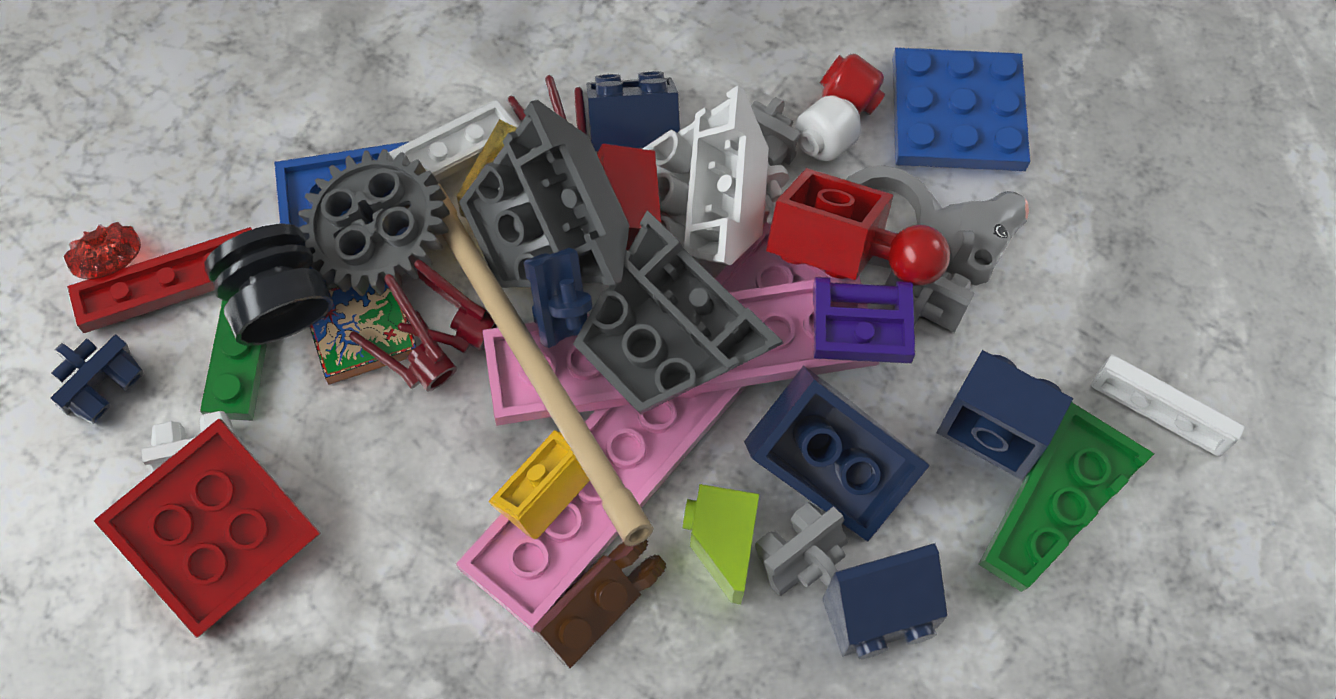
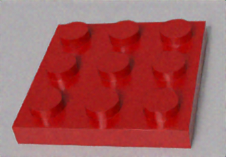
M219 418L93 520L196 638L205 633L321 534L224 421Z

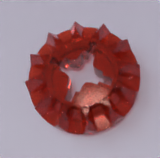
M119 222L112 223L108 227L100 224L96 230L91 232L83 231L81 239L70 242V250L63 257L70 273L75 277L81 279L101 278L125 268L133 261L140 251L141 240L132 226H122Z

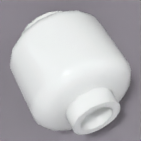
M824 96L801 113L796 121V130L801 132L798 139L800 148L807 155L820 161H832L857 142L861 134L860 115L856 107L848 100L837 96Z

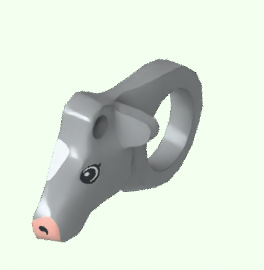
M886 165L866 167L848 176L846 179L870 188L894 191L906 198L915 210L916 225L933 227L946 238L951 253L950 263L946 272L950 274L957 273L969 279L971 284L975 286L989 281L994 266L1003 255L1011 238L1026 223L1028 218V201L1016 192L1006 191L987 201H970L942 208L919 179L902 169ZM872 256L867 263L891 268L889 260Z

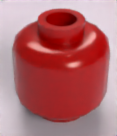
M850 54L846 58L839 55L819 82L824 86L822 98L824 96H837L848 100L856 107L859 115L863 111L871 115L886 95L880 90L884 81L883 73L857 54Z

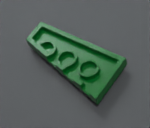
M1071 402L1049 446L1023 480L978 565L1020 592L1028 589L1069 546V542L1099 514L1098 511L1129 482V478L1155 453Z

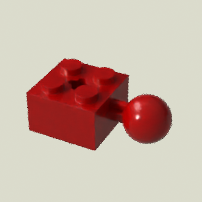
M808 168L776 200L766 249L767 252L779 255L782 260L797 265L807 264L822 269L827 275L837 279L850 278L856 280L872 256L889 260L894 274L901 281L912 282L914 286L928 285L941 278L949 266L951 255L946 238L933 227L913 225L903 229L898 234L885 230L893 194Z

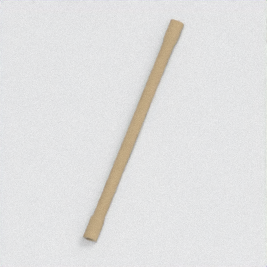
M438 182L437 185L441 187L446 195V199L443 202L450 211V215L442 218L449 228V232L442 234L601 498L603 509L623 542L627 546H634L645 541L653 532L652 524L632 492L622 483L458 218L456 208Z

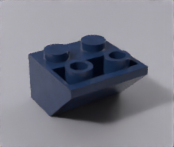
M642 72L638 74V79L621 80V75L603 74L595 76V82L586 83L590 138L595 151H599L602 144L644 148L670 130L680 131L678 91L671 77L664 78V72Z

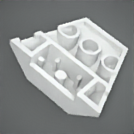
M736 86L728 91V99L711 111L704 107L695 113V121L679 132L670 130L643 148L653 150L656 154L661 224L680 241L682 247L692 257L725 265L733 264L763 235L769 148L747 95L740 86Z

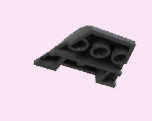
M539 100L531 101L524 110L525 118L515 131L507 134L502 141L504 147L492 163L484 166L459 201V204L489 268L502 288L531 287L530 280L526 279L524 262L543 253L553 254L569 247L578 252L582 284L603 283V285H616L622 281L630 225L589 136Z
M646 211L640 222L641 229L629 251L626 250L622 281L616 285H609L606 291L601 292L573 343L640 415L784 344L748 307L745 308L682 247L680 241L649 211Z

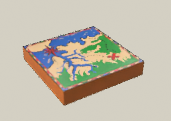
M386 282L382 295H379L371 284H369L364 296H360L352 286L346 293L342 292L338 286L328 289L333 299V307L325 317L310 326L328 385L386 366L350 339L349 335L353 331L374 343L397 361L407 359L409 353L417 347L412 334L398 330L399 323L409 324Z

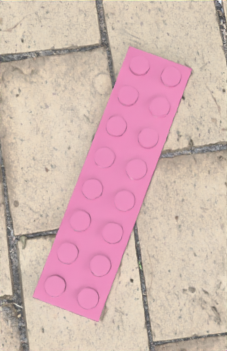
M860 276L856 280L827 277L830 278L831 283L862 284ZM814 279L729 292L745 308L748 307L784 344L677 397L793 379L803 365L816 375L875 366L879 365V362L814 359ZM831 302V307L868 309V305L864 303ZM534 322L525 324L579 413L630 405L573 345L578 335L559 341L557 345L547 348L540 342L538 325ZM498 328L482 330L496 426L551 417Z

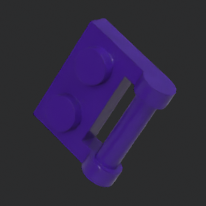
M815 277L813 286L814 359L912 364L915 357L912 282L897 281L895 286L831 283L830 278ZM831 302L894 305L895 310L831 307Z

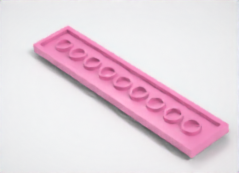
M766 222L763 225V235L733 264L727 265L715 279L728 292L813 280L815 277L827 278L831 276L827 275L822 269L807 264H791L782 260L779 255L767 252L771 225ZM747 386L675 397L641 415L631 404L595 410L585 423L624 486L632 492L642 508ZM589 481L539 538L532 539L501 514L456 565L463 574L534 633L533 626L583 577L619 533L603 509L601 498Z

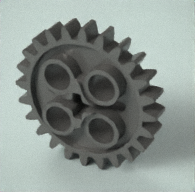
M383 149L378 160H375L369 151L366 150L362 156V163L358 164L350 156H347L345 162L346 169L340 171L337 167L331 165L329 169L333 178L329 182L317 178L315 182L321 189L319 194L307 193L304 196L312 205V209L299 211L298 215L307 223L299 227L306 240L305 247L313 255V265L311 267L320 272L323 279L329 285L334 282L345 293L352 286L360 296H364L369 284H371L373 289L379 295H382L385 289V275H393L400 288H402L401 276L405 273L415 280L419 278L414 266L416 260H422L425 264L431 266L433 263L426 254L428 250L443 249L442 244L435 235L449 232V228L442 220V218L450 215V211L443 202L446 199V195L441 187L437 185L438 181L430 170L426 171L418 159L410 162L403 152H400L393 159L387 149ZM389 190H393L391 194H389L386 197H383V195L386 192H388ZM350 208L346 214L340 216L345 210ZM408 227L403 234L396 236L399 230ZM365 245L361 252L353 255L356 249Z

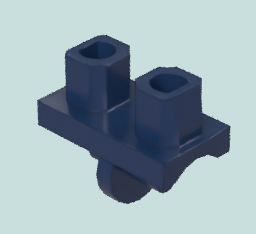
M569 247L553 254L543 253L527 259L524 262L526 279L530 280L532 290L534 323L538 325L541 344L550 348L565 338L579 334L588 318L587 313L592 309V298L589 293L583 291L578 252Z
M116 334L87 362L85 360L97 349L87 338L74 351L63 343L54 349L64 360L51 372L57 380L62 383L75 370L77 371L50 397L55 405L66 415L72 411L76 416L91 424H95L108 411L111 404L94 389L108 376L126 391L143 376V370L130 355L127 343Z

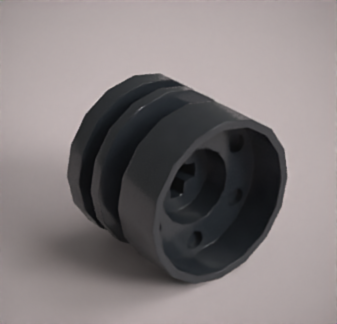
M280 223L243 232L225 241L213 250L204 262L206 274L209 280L214 283V292L217 298L227 301V304L224 306V315L235 340L244 346L267 344L295 335L321 320L333 307L332 296L321 273L315 269H310L313 265V255L305 247L306 240L302 231L295 225Z

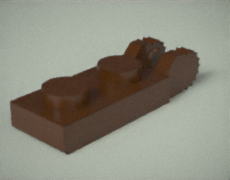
M647 539L634 546H627L622 542L607 557L603 555L533 626L534 632L563 665L571 668L642 595L640 591L651 587L657 581V578L665 572L664 570L667 568L665 565L667 564L659 555L655 554L641 562V565L637 566L628 576L621 570L632 565L643 554L648 546Z

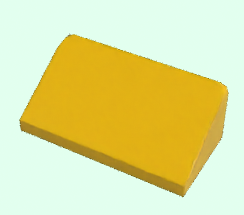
M554 430L488 502L532 539H537L590 480L562 433Z

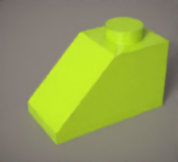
M699 484L697 500L687 499L682 529L692 530L690 539L691 549L729 601L741 604L746 585L759 494Z

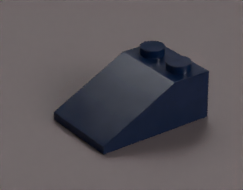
M804 365L744 440L747 450L754 461L825 512L832 507L837 509L844 517L842 524L867 542L930 466L928 462Z

